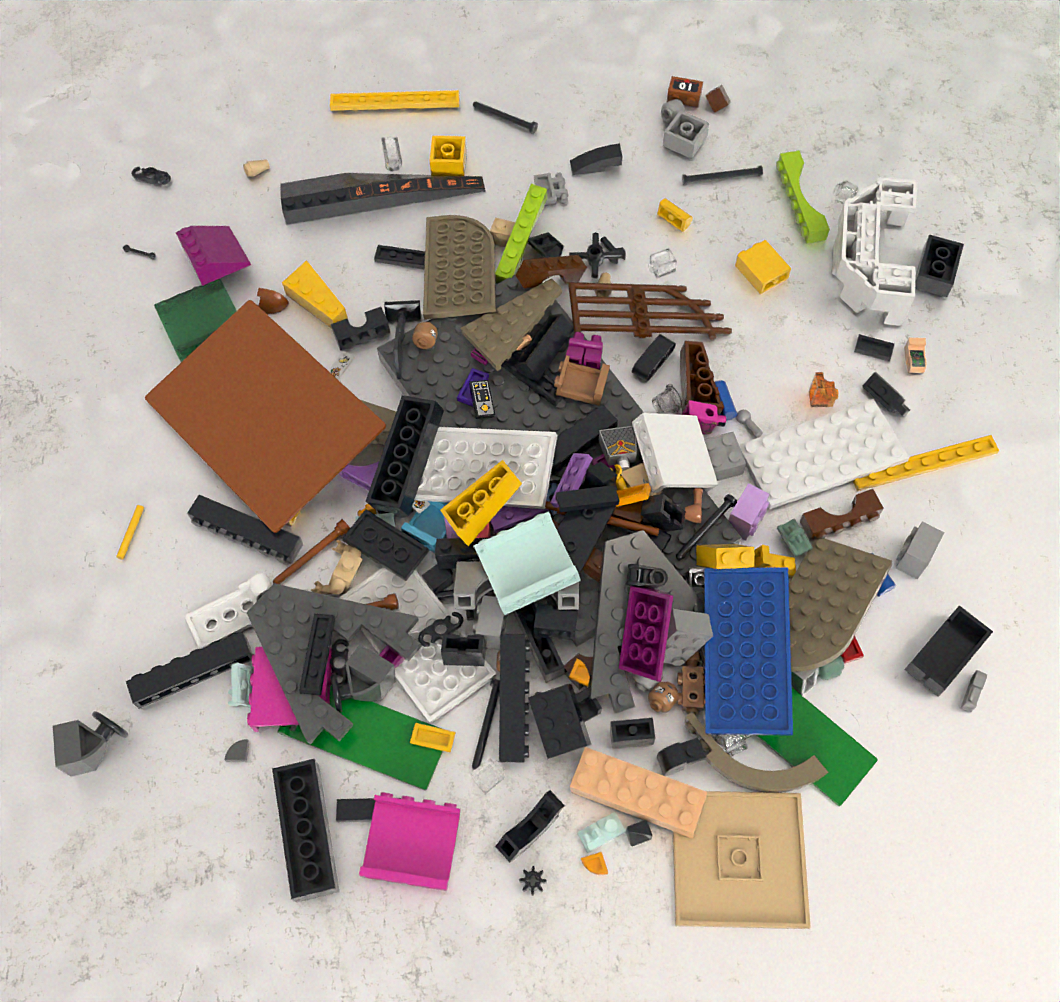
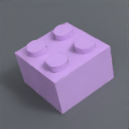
M749 483L730 513L728 520L745 541L749 535H754L758 528V523L763 520L770 504L767 501L770 494Z

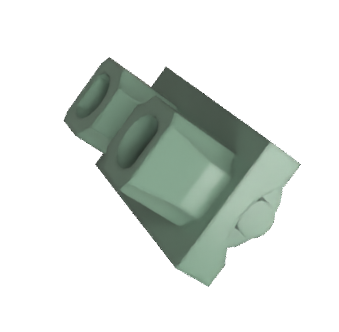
M795 518L777 526L778 532L794 557L812 550L813 547L805 536L804 529L800 528Z

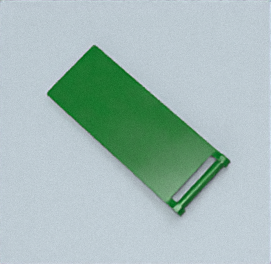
M330 686V706L336 709L332 686ZM352 698L341 701L343 708L341 714L351 721L353 726L340 741L323 730L309 744L299 725L295 732L290 730L292 725L280 726L277 731L283 736L308 744L422 790L428 789L443 753L441 750L410 743L415 723L439 727L372 701H359Z
M792 687L793 736H756L792 767L805 762L814 755L828 773L813 783V785L836 805L841 806L878 759Z

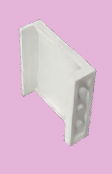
M642 413L632 422L652 493H659L665 487L703 488L708 492L718 485L697 416Z

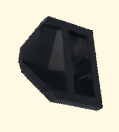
M549 232L531 237L527 242L545 258L560 257L564 249V245Z

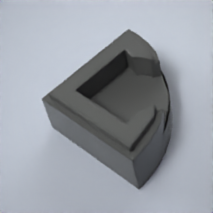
M244 739L234 743L226 752L224 760L226 762H247L249 740Z

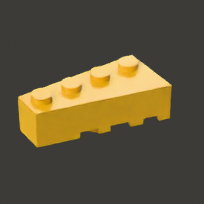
M307 260L282 282L288 297L330 328L331 324L348 318L345 307Z
M501 460L440 511L456 534L469 546L522 483L507 464Z

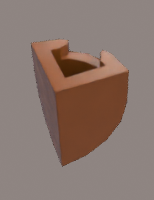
M258 288L257 296L260 297L258 306L266 314L281 312L289 304L287 298L273 290Z

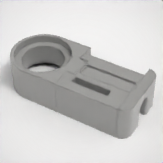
M979 670L974 672L961 705L962 709L972 712L976 708L987 679V674Z

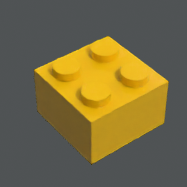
M432 136L429 161L431 175L464 176L467 151L465 136Z

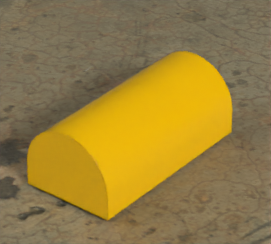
M666 198L660 201L657 214L684 232L692 223L693 217Z

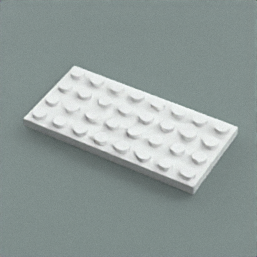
M874 399L739 444L746 461V466L759 489L770 494L767 500L770 502L769 509L848 483L856 478H862L871 473L897 466L909 460V456Z
M439 427L415 500L449 503L503 460L522 483L503 506L545 509L557 434L556 432Z
M383 567L340 597V599L367 604L384 600L387 595L396 593L399 609L392 611L418 617L419 621L408 632L417 641L423 629L433 624L434 621L445 619L446 616L450 615L416 570L407 581H404ZM451 616V623L456 624V621ZM438 625L435 628L438 634H443L447 630L445 625ZM362 627L360 631L379 655L387 645ZM461 628L451 633L453 635H460V637H467ZM427 634L424 635L423 640L429 642L430 646H422L409 662L405 659L404 662L395 668V678L428 723L432 724L491 679L495 678L496 673L486 660L484 666L443 665L441 656L442 640L438 639L435 643H431V636Z

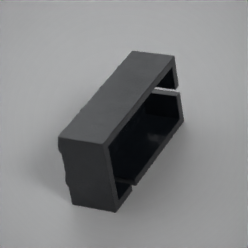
M959 605L904 670L919 682L924 680L925 683L923 685L939 697L994 631Z

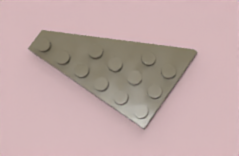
M551 278L496 308V312L487 313L460 328L461 332L498 371L501 369V364L506 359H509L512 353L524 341L523 337L526 333L531 332L534 325L545 315L544 311L547 307L552 306L555 299L562 294V288Z

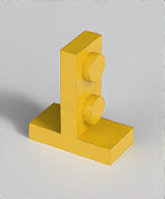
M761 545L754 550L755 567L749 568L788 567V578H793L796 573L794 557L771 554L767 545Z

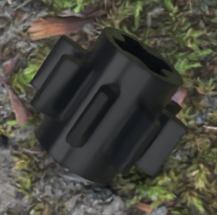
M532 866V871L529 872L524 869L525 878L519 879L520 883H525L522 889L523 892L528 889L531 891L532 896H534V891L536 890L543 892L541 884L547 883L546 879H541L543 870L536 872L534 866ZM531 876H535L536 880H539V882H535V886H531L530 882L527 881L531 880Z

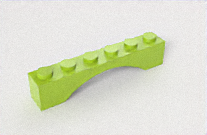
M800 150L780 153L779 160L776 162L777 171H780L781 182L786 187V195L790 198L791 209L795 211L796 222L801 227V236L805 238L806 244L827 240L830 228L825 216L816 211L806 201L801 192L799 177L803 170L804 161Z
M534 184L530 185L495 272L497 284L512 278L517 273L531 232L547 201L546 188Z

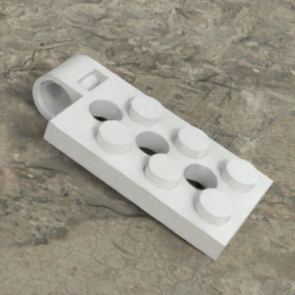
M265 573L254 575L248 581L238 585V590L185 615L199 649L208 647L214 641H222L233 633H240L252 627L246 613L248 610H244L243 607L247 602H252L254 605L272 586ZM234 611L235 616L232 619H225L226 613ZM215 620L217 622L216 626L208 629L207 623Z

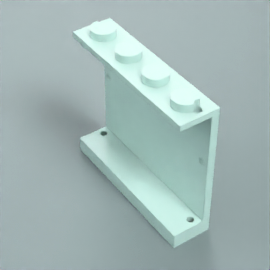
M549 512L538 514L527 522H520L515 527L503 530L496 536L483 539L474 545L504 615L581 581Z

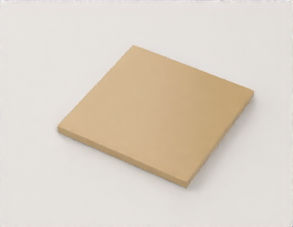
M706 791L707 799L693 839L673 831L675 926L810 929L801 793Z

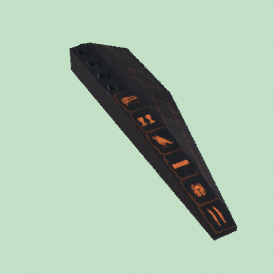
M341 173L280 184L282 212L286 225L485 192L482 176Z

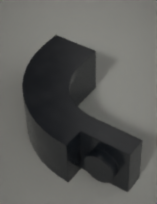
M551 790L547 791L532 811L515 827L506 832L495 847L509 863L512 862L554 823L565 805Z

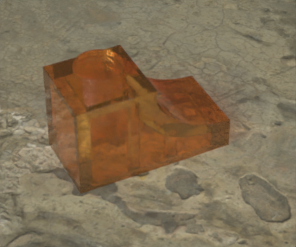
M815 372L808 391L810 406L833 407L839 395L834 381L824 379L823 372Z

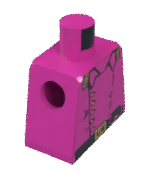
M689 400L681 414L697 416L702 434H711L715 426L724 427L726 424V416L717 414L716 405Z

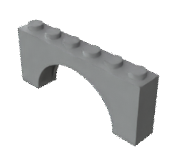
M457 562L454 607L455 609H475L480 598L493 590L481 562ZM579 582L550 594L556 601L558 610H579Z

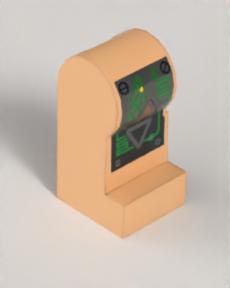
M926 338L908 339L904 347L908 373L925 372Z

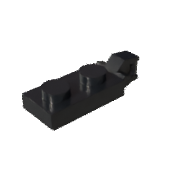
M874 372L863 384V388L888 411L891 410L893 413L898 411L902 416H906L910 411L904 404L906 400L877 372Z

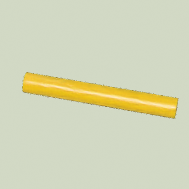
M141 505L136 506L116 557L118 559L124 560L144 507Z

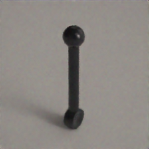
M129 245L123 246L125 252H135L149 256L151 259L156 257L154 252L147 253L130 248Z

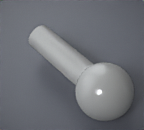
M744 409L738 411L737 421L741 424H746L757 437H760L763 432L751 420L750 412Z

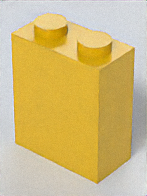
M766 240L755 243L746 251H741L737 255L735 264L759 294L787 280L791 271V267Z
M738 544L696 545V562L698 566L714 569L755 567L754 547Z

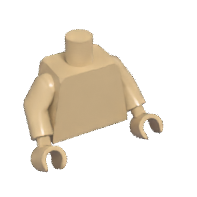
M336 540L338 546L332 548V550L342 556L331 576L329 585H322L319 581H316L314 583L316 587L311 589V591L326 595L347 593L362 564L363 559L360 558L362 555L361 551L340 540Z

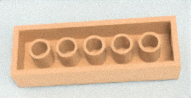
M587 747L584 748L570 784L571 793L642 820H647V822L692 839L707 799L706 791Z

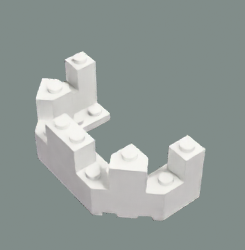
M881 177L873 185L859 191L853 198L844 201L838 220V234L833 246L832 274L836 275L844 284L840 298L856 313L863 310L866 306L870 310L884 311L883 324L902 326L915 298L916 267L879 263L880 210L887 211V225L904 226L909 213H915L917 209V181Z

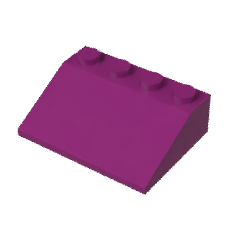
M189 226L175 232L202 286L251 265L229 226Z
M630 586L619 669L661 682L673 595L653 588Z

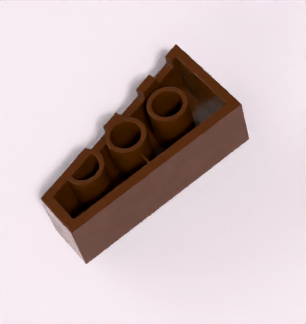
M684 341L680 351L682 413L690 400L716 405L717 414L720 415L724 405L719 398L720 393L714 382L713 371L709 367V359L704 344L698 341Z

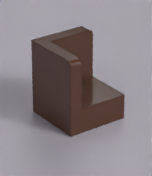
M723 85L705 95L713 112H717L731 103Z

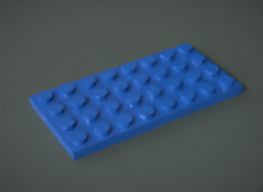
M788 567L704 568L705 614H709L713 637L705 644V733L717 735L793 736Z

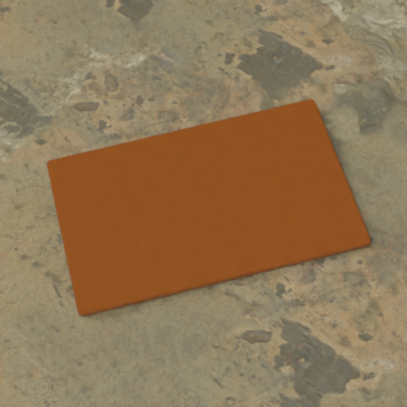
M248 300L145 396V400L274 533L280 531L386 428V424L252 300Z

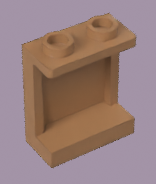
M566 355L565 361L560 362L558 372H561V375L556 376L555 379L556 395L600 406L610 365L603 364L601 370L571 363L569 362L570 356Z

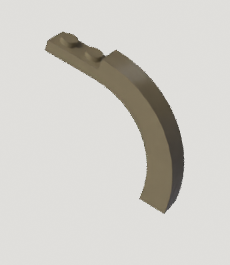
M693 712L685 717L686 724L684 725L691 734L695 733L698 736L704 751H710L706 755L705 760L722 776L742 787L760 792H789L807 787L828 773L814 755L805 762L785 770L767 771L746 766L729 756L710 734L705 733V727Z

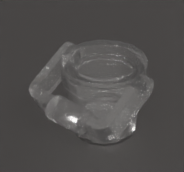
M668 384L665 391L652 399L653 407L658 414L672 411L674 415H681L682 400L672 384Z
M714 735L713 738L724 748L729 756H733L748 749L745 739L752 735Z

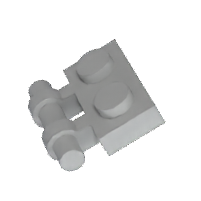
M550 173L534 175L535 185L547 189L545 205L556 204V198H560L562 203L568 202V191L565 189L564 185L566 183L561 173H557L555 178H551Z

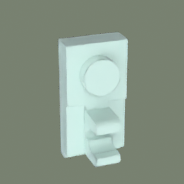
M240 663L232 664V689L228 691V694L232 695V701H229L228 705L251 707L249 704V694L252 693L250 683L252 667Z
M616 812L584 828L577 834L587 853L624 834L626 830Z

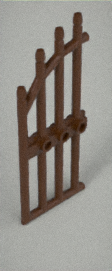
M568 282L574 334L575 332L581 333V331L633 332L634 337L639 338L652 337V333L708 334L709 339L714 340L716 339V334L728 335L732 333V329L728 327H712L709 320L720 321L724 319V315L720 313H705L700 307L710 306L711 301L686 297L681 294L687 291V287L683 285ZM576 290L627 291V297L577 296ZM645 292H665L676 299L646 298ZM578 303L629 305L630 311L578 310ZM647 305L688 306L694 313L648 312ZM579 317L631 318L632 325L580 324ZM649 319L702 320L705 327L650 326Z

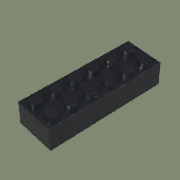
M402 395L365 501L375 510L404 516L410 515L444 413L443 408L436 401Z
M315 759L272 768L291 899L297 903L340 892L319 764Z

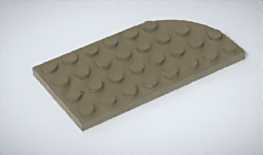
M442 215L426 217L424 320L496 312L495 245L489 229L481 222L466 216Z
M815 538L812 550L807 552L789 583L791 672L807 671L822 667L838 658L848 648L891 569L892 560L825 538L817 540Z

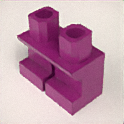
M575 332L573 338L569 340V347L566 355L570 356L569 362L582 365L584 359L583 366L600 370L603 351L601 336L592 335L591 341L584 340L583 333Z

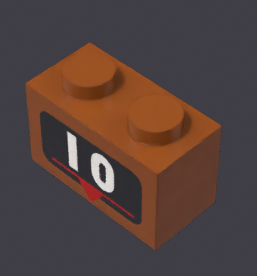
M672 76L668 88L667 102L678 99L683 105L699 107L704 81Z

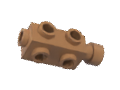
M697 651L685 662L686 666H682L681 673L678 672L677 685H681V693H678L677 705H681V711H686V714L693 712L694 715L699 714V711H702L705 706L703 688L705 686V673H703V667H698L700 653ZM689 675H696L697 678L691 679ZM695 694L697 699L692 700L689 695Z

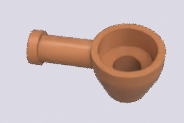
M695 488L693 490L694 504L685 507V519L694 523H701L703 490Z

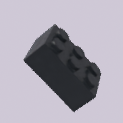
M929 235L923 247L916 272L915 289L948 297L954 285L964 244Z
M566 684L528 697L547 759L591 745L572 684Z

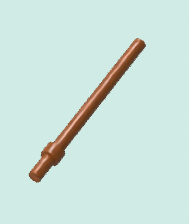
M546 501L545 509L557 511V514L561 515L567 513L560 512L559 507H554L550 501ZM611 517L608 522L610 525L638 532L644 530L646 534L658 536L660 530L659 528Z

